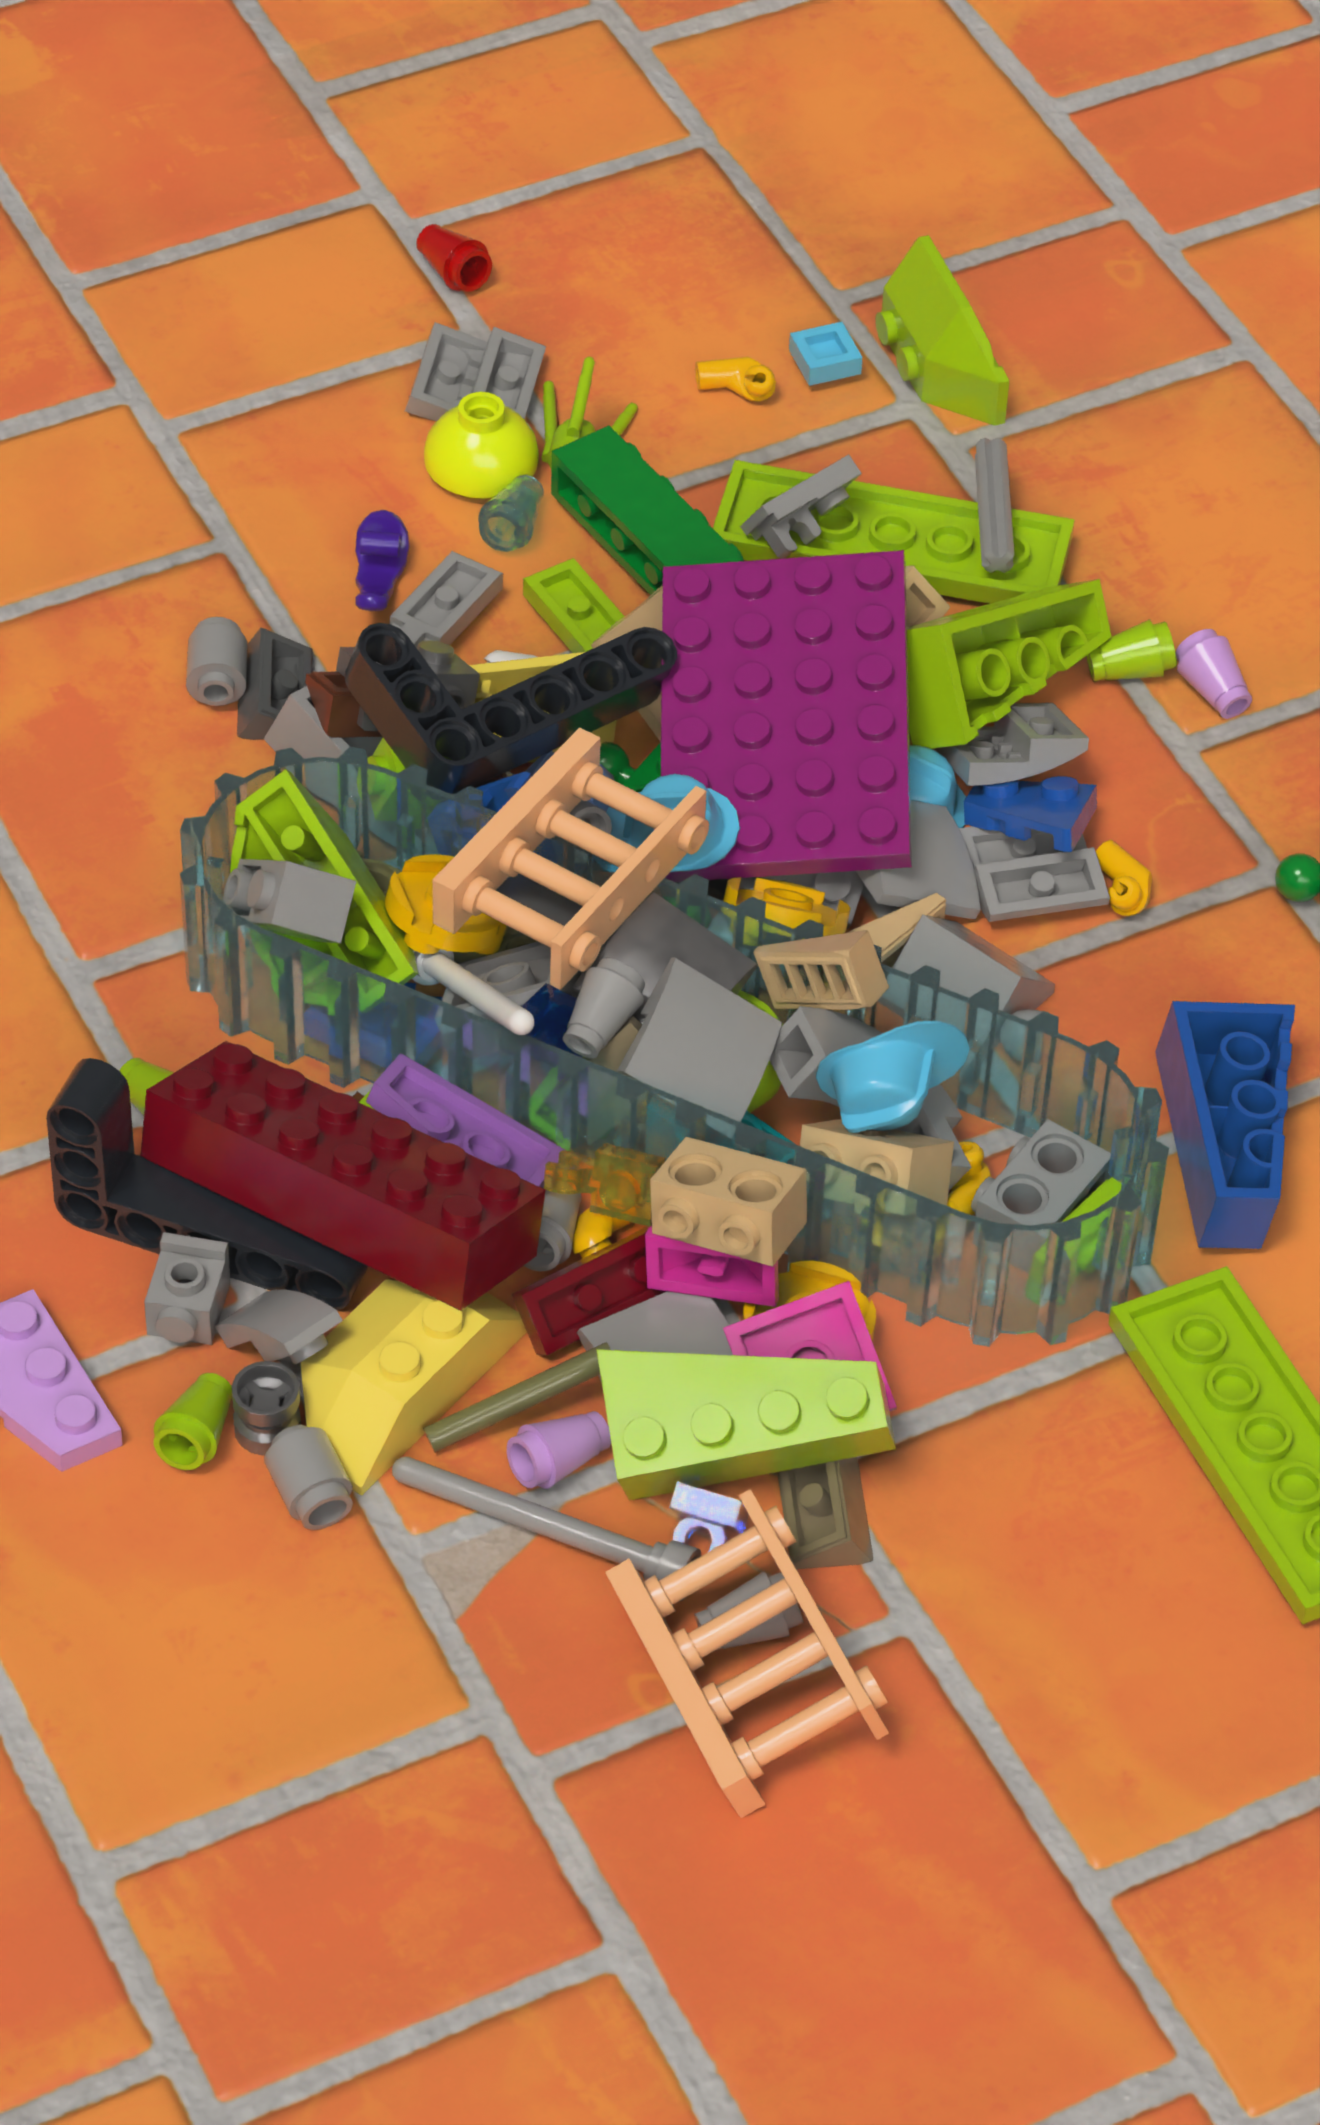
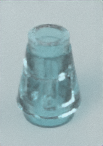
M529 475L517 476L481 508L478 516L479 532L485 543L493 549L509 552L525 546L531 540L544 496L543 487L536 478Z

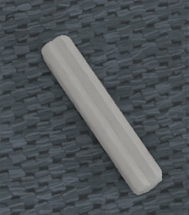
M984 437L976 443L975 454L981 561L986 571L991 573L999 570L1005 573L1013 567L1014 557L1007 445L1000 438L989 440Z

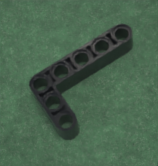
M377 623L369 625L362 630L345 671V682L351 694L416 784L425 793L434 797L450 798L562 746L579 727L592 732L651 704L658 698L662 690V681L670 674L677 659V648L673 640L666 633L656 628H638L461 710L410 638L400 628L391 624Z
M92 1058L79 1061L47 1112L46 1119L54 1202L58 1212L72 1225L156 1254H160L161 1251L160 1241L163 1232L228 1242L230 1278L270 1291H298L317 1298L336 1310L343 1309L349 1304L369 1266L134 1154L130 1090L125 1077L112 1065Z

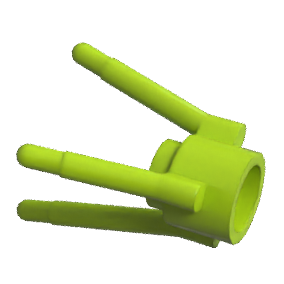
M586 357L583 362L571 417L558 427L554 383L546 381L543 385L545 446L541 459L548 463L550 468L553 450L595 432L594 426L583 419L595 360L592 357ZM629 403L611 428L619 436L622 435L631 422V419L638 410V406L635 403Z

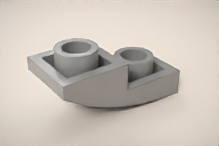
M271 1290L261 1294L214 1325L227 1348L251 1341L264 1361H275L289 1356L292 1362L297 1364L327 1346L328 1341L323 1334L343 1320L335 1308L310 1295L292 1290Z

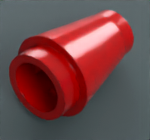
M437 224L426 226L418 235L416 242L418 251L423 254L450 289L471 292L479 289L488 280L492 271V260L486 246L482 242L442 228Z

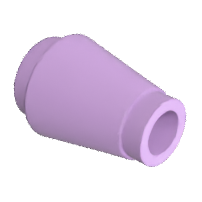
M1203 629L1187 637L1175 651L1178 661V673L1220 713L1222 718L1229 719L1238 716L1250 706L1252 696L1248 692L1247 685L1226 637L1218 636L1213 629Z
M596 1411L523 1425L519 1428L517 1435L511 1437L507 1442L506 1452L510 1468L523 1486L527 1488L539 1486L548 1489L598 1455L601 1451L610 1447L609 1427L605 1419Z

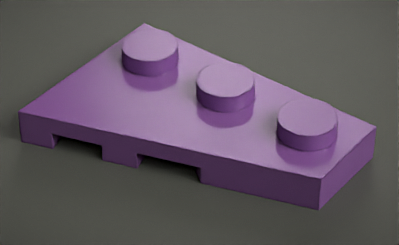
M402 1053L396 1057L374 1082L366 1100L376 1111L392 1118L404 1120L416 1130L444 1143L455 1144L464 1149L466 1153L498 1168L511 1170L518 1174L520 1178L541 1188H544L557 1172L567 1152L565 1149Z

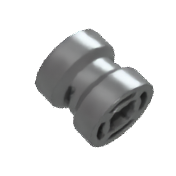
M272 1361L255 1362L244 1367L235 1376L232 1383L233 1409L235 1410L233 1414L235 1438L241 1447L249 1452L265 1456L272 1440L278 1433L291 1426L301 1425L300 1409L298 1407L300 1403L298 1378L288 1367Z

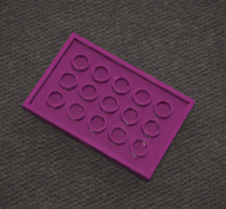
M904 550L663 567L662 632L666 633L673 640L677 648V659L670 674L662 681L661 776L671 774L687 775L703 783L706 788H711L727 797L737 810L740 826L736 844L724 859L708 868L670 872L662 880L663 883L912 868L907 598Z

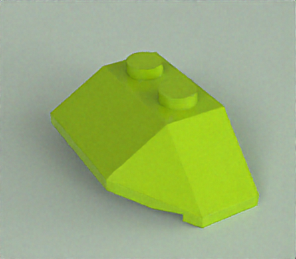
M930 236L918 237L883 288L882 311L876 314L878 337L883 345L890 346L896 356L901 378L904 381H910L922 402L994 426L1004 424L1006 420L1009 379L1003 367L999 366L995 360L991 344L977 316Z
M283 770L236 806L234 825L237 826L232 848L230 873L237 869L239 859L289 861L356 881L341 943L316 942L246 926L291 999L369 1011L419 974L413 949L408 947L404 941L405 932L398 928L389 917L385 908L384 893L346 833L289 770Z

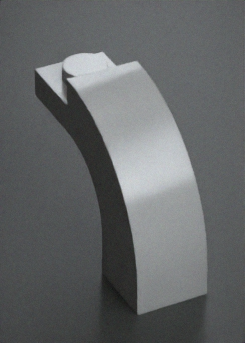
M800 1006L781 1027L770 1062L789 1098L819 1100L839 1107L837 1100L831 1098L819 1087L816 1079L819 1063L834 1051L862 1043L883 1033L858 1019L839 1012ZM938 1084L928 1090L917 1118L897 1130L954 1141L949 1183L950 1190L971 1169V1165L952 1131L963 1117L947 1092Z

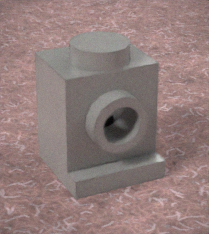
M163 1232L160 1241L161 1251L144 1301L147 1335L163 1337L173 1342L189 1341L212 1345L216 1333L214 1325L219 1323L230 1287L228 1242Z

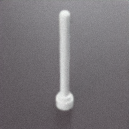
M440 949L434 954H422L413 950L419 972L418 975L412 978L415 982L422 985L441 983L514 1034L526 1035L531 1032L534 1027L533 1015L454 962L452 951Z

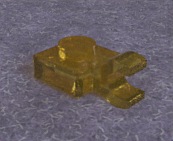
M608 1143L603 1144L595 1151V1158L574 1151L562 1150L559 1152L558 1163L547 1162L545 1164L543 1188L559 1194L590 1193V1212L650 1227L652 1225L650 1179L663 1165L666 1158Z

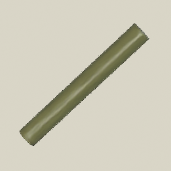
M608 1343L600 1344L423 1428L434 1453L600 1375L596 1349L611 1350Z

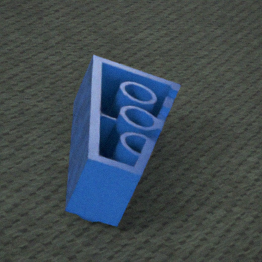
M1172 1001L1155 1054L1198 1248L1261 1249L1281 1195L1285 1142L1283 1125L1288 1106L1286 1085L1287 1072L1291 1063L1292 1044H1290V1033L1294 1022L1295 1005Z

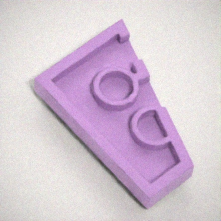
M32 1289L0 1303V1417L3 1418L4 1427L62 1472L123 1446L122 1433L118 1423L36 1292Z

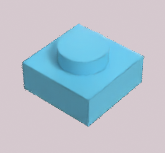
M843 322L790 333L789 351L809 386L861 374L863 357Z

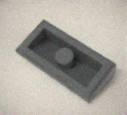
M260 628L247 644L246 690L242 697L238 699V737L249 740H264L289 695L306 686V674L312 672V648L267 629Z

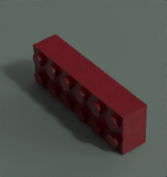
M225 1041L146 1090L141 1157L460 1311L537 1256L545 1189L520 1178L518 1174L511 1170L498 1168L474 1157L455 1144L444 1143L416 1130L404 1120L392 1118L359 1103L348 1094L337 1093L305 1078L299 1071L284 1068L252 1053L249 1048L243 1045Z

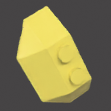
M385 1279L325 1337L328 1341L327 1346L300 1362L306 1426L318 1427L326 1432L352 1484L353 1491L362 1496L393 1466L397 1459L401 1458L425 1434L423 1428L437 1422L527 1333L519 1312L488 1292L460 1311L398 1280Z

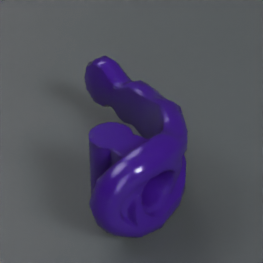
M387 510L371 512L363 519L357 530L355 552L359 565L355 583L360 593L356 596V606L362 610L383 611L387 607L389 599L394 592V585L407 564L410 546L408 531L401 518Z

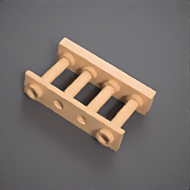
M580 727L433 878V924L455 934L472 915L478 916L484 913L551 948L550 985L559 990L578 971L584 972L592 966L601 946L687 853L692 855L700 849L709 830V822L705 819L706 790L695 786L672 810L604 776L603 768L600 766L601 738ZM593 798L655 830L636 848L569 813L582 800L588 801ZM558 836L619 868L601 887L533 851L545 838L551 839ZM518 874H521L583 907L564 926L496 890L509 876L516 877Z
M751 1489L740 1494L739 1498L755 1526L661 1580H658L656 1575L644 1581L630 1559L605 1572L717 1782L740 1818L765 1805L753 1782L754 1779L764 1774L761 1767L856 1712L860 1711L876 1740L889 1734L876 1709L887 1704L888 1701L867 1665L854 1672L785 1548L797 1542L777 1506L764 1512ZM767 1550L770 1551L784 1579L690 1633H687L685 1628H682L673 1634L665 1620L666 1616L676 1611L673 1604ZM800 1604L815 1632L719 1687L712 1682L702 1688L694 1670L705 1665L702 1660L703 1657L793 1605ZM829 1656L845 1684L844 1687L748 1742L744 1737L734 1742L731 1741L723 1726L734 1719L731 1712Z

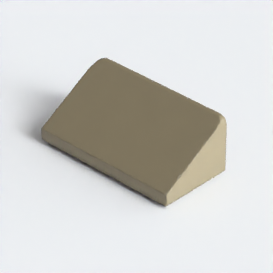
M857 1457L777 1472L784 1520L797 1541L788 1546L790 1559L796 1569L860 1565L873 1561Z

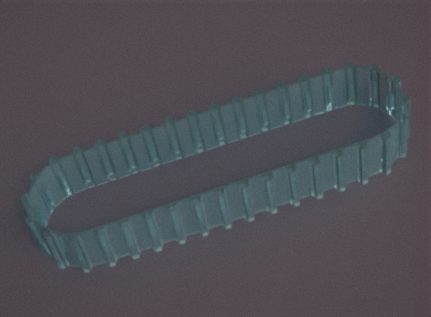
M350 746L339 758L315 757L304 759L291 747L276 751L273 766L257 770L245 778L224 773L214 781L215 802L210 806L206 815L184 818L180 829L183 872L180 873L186 981L189 989L195 992L211 993L218 1005L219 1029L230 1037L251 1031L264 1039L274 1042V1059L289 1065L304 1055L329 1065L330 1082L345 1088L359 1078L374 1084L396 1057L402 1053L567 1151L555 1176L571 1181L586 1171L613 1182V1195L628 1189L635 1195L636 1199L642 1195L651 1198L650 1179L685 1137L806 1168L807 1223L784 1252L788 1255L787 1272H789V1263L799 1261H820L836 1265L852 1273L861 1282L860 1291L867 1298L875 1292H879L906 1303V1321L921 1327L935 1316H938L947 1321L968 1327L972 1342L976 1345L990 1347L1000 1333L1026 1334L1036 1332L1050 1345L1066 1342L1068 1324L1083 1319L1095 1310L1110 1314L1111 1307L1127 1302L1132 1267L1151 1264L1169 1147L1156 1141L1162 1099L1156 1088L1135 1087L1128 1076L1117 1067L1120 1048L1108 1040L1088 1047L1058 1033V1016L1043 1011L1029 1021L999 1010V993L984 988L968 998L940 987V970L928 965L923 966L912 974H907L882 964V947L874 945L889 985L886 992L872 1007L852 1010L826 1009L858 1019L882 1033L917 1021H940L955 1025L966 1035L970 1050L965 1064L954 1076L940 1083V1085L947 1092L957 1109L1030 1138L1049 1119L1111 1153L1108 1173L1110 1178L1113 1177L1122 1183L1121 1191L1094 1211L1063 1222L1039 1225L997 1223L938 1203L530 1036L516 1035L498 1023L261 928L236 914L224 903V889L230 875L232 848L237 826L234 825L236 806L285 769L289 770L339 825L354 848L363 853V858L380 860L399 870L403 869L405 861L415 856L439 854L455 857L497 813L483 807V791L468 786L454 795L428 785V769L413 764L403 771L396 773L386 768L369 764L366 750L363 748ZM558 836L551 839L545 838L533 851L601 887L619 868ZM696 874L679 884L664 878L646 897L647 899L655 892L756 963L753 951L758 946L823 937L824 925L810 919L793 929L765 918L766 902L757 898L750 897L739 905L734 906L708 895L709 880ZM779 964L787 988H792L784 965ZM797 965L805 986H809L810 983L803 965ZM817 965L823 983H828L822 965ZM836 965L841 980H846L841 965ZM759 966L741 989V991L766 1003L783 1025L797 1010L774 1009Z

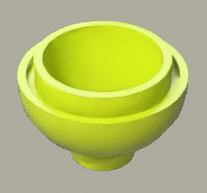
M489 392L468 394L461 399L459 405L446 411L429 430L424 448L426 470L438 485L455 494L478 499L502 496L521 488L533 477L539 462L536 436L530 425L516 411L505 406L498 396Z

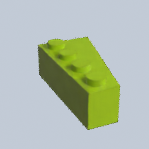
M1100 579L1046 587L907 627L909 732L912 745L934 749L967 744L979 735L978 730L990 722H997L1011 712L1010 706L1022 697L1034 695L1047 685L1046 680L1058 671L1068 670L1109 640L1112 636Z
M596 1349L616 1476L629 1501L896 1449L885 1385L875 1361Z

